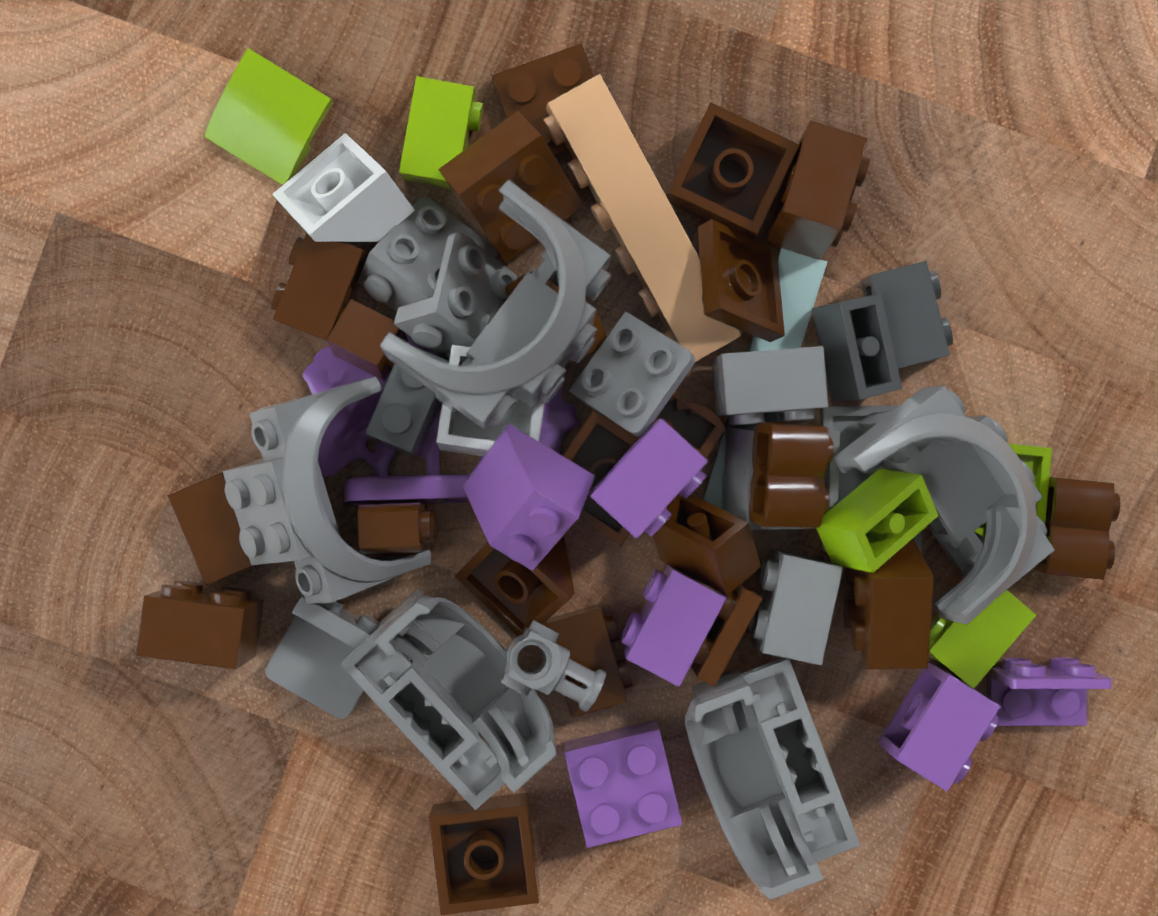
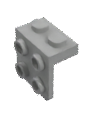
M427 197L420 198L412 206L415 211L399 225H395L369 252L357 282L365 288L373 299L384 302L396 312L398 307L433 297L447 239L450 234L462 232L494 258L497 255L496 250L488 241Z
M456 232L450 234L447 239L433 297L398 307L394 325L411 336L412 340L418 345L428 348L439 357L449 361L452 345L472 346L507 300L505 286L518 278L512 271L464 233Z
M625 311L569 391L591 409H595L634 436H642L647 432L693 367L695 356L685 347Z
M302 595L292 611L296 616L266 667V676L271 681L339 719H345L353 711L364 690L341 667L340 663L379 627L380 622L365 614H361L359 618L342 609L344 603L341 600L331 603L307 604L305 596Z

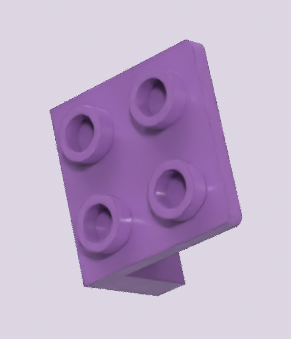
M1002 658V666H993L986 674V698L1001 706L996 713L998 717L996 726L1087 725V689H1112V678L1096 672L1095 665L1080 664V659L1050 658L1049 666L1032 664V660L1028 658Z

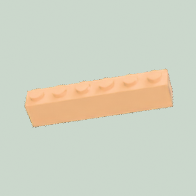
M599 74L550 101L546 107L549 116L543 119V122L557 146L563 142L565 143L573 158L572 161L567 163V166L580 189L586 186L589 187L597 202L591 206V210L604 232L612 229L620 244L618 248L614 249V252L627 275L633 272L636 273L644 288L637 292L651 318L657 314L659 315L667 330L663 335L688 349L695 356V362L741 337L738 329L704 315L699 256L601 75Z

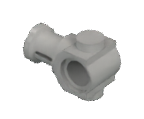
M533 620L530 627H526L523 635L515 638L508 646L506 653L507 666L504 669L505 675L501 683L525 696H528L531 688L546 695L555 690L578 702L579 709L587 712L600 693L606 672L601 669H597L594 672L569 659L570 650L555 643L559 633ZM527 645L539 646L543 652L542 663L532 671L522 670L517 664L518 653ZM565 676H570L582 682L583 685L579 686L566 679Z

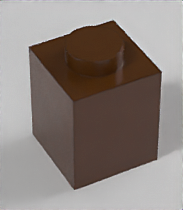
M351 299L328 336L327 342L336 357L385 381L395 363L385 356L380 347L381 343L389 332L408 343L405 332L394 325V320Z

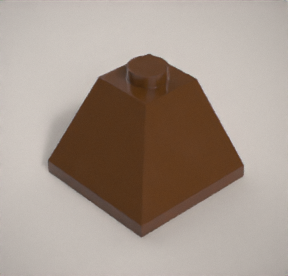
M564 535L533 571L491 547L487 542L455 575L466 588L518 637L523 635L526 627L529 628L533 620L543 625L575 594Z

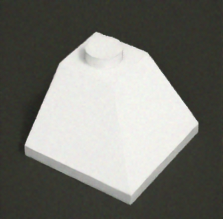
M346 133L272 194L315 242H378L395 225H399L415 211L388 173Z

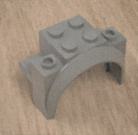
M510 180L499 190L503 194L504 200L499 206V210L528 230L544 246L546 250L542 254V258L545 260L537 270L535 269L532 274L528 272L466 352L467 358L462 366L450 365L430 358L390 332L380 345L388 359L433 391L439 402L454 413L456 410L460 411L484 430L492 420L499 425L507 417L518 400L512 394L532 409L540 399L548 403L554 397L565 381L563 375L566 370L563 368L570 359L579 363L595 341L593 336L597 328L593 324L596 309L586 303L585 298L587 296L594 301L611 278V275L606 272L610 260L608 253L531 198ZM552 284L559 287V293L550 288Z
M377 377L344 384L250 412L253 424L251 430L252 438L257 448L261 451L263 458L223 471L226 481L225 495L228 503L235 510L241 530L239 534L240 544L244 553L249 557L251 565L294 561L296 583L301 593L305 596L307 604L335 602L431 564L430 550L403 557V553H389L379 558L371 559L348 546L340 536L318 463L319 447L331 420L347 405L382 391V386Z
M945 386L926 387L920 389L895 410L872 412L858 423L864 434L833 457L832 460L841 473H846L853 467L866 471L880 461H883L889 470L922 475L939 515L927 527L963 578L958 585L934 603L933 606L942 619L969 624L998 596L1055 549L1045 536L1047 534L1046 526L1036 515V502L1042 496L1033 484L1035 477L1030 468L1018 458L1013 449L1006 443L1008 437L1001 425L989 418L988 415L965 416L963 402L953 391ZM987 521L986 536L984 538L974 531Z
M416 589L382 619L379 627L340 663L341 667L475 810L504 784L515 793L556 756L553 723L537 690L531 688L528 696H525L501 683L505 675L504 669L507 666V651L475 618L447 599L424 596ZM479 733L485 739L487 744L480 738Z
M783 657L741 674L737 669L721 674L715 687L705 681L692 685L691 687L696 698L692 699L685 716V726L690 747L717 819L747 876L770 900L823 880L817 862L861 845L790 660Z

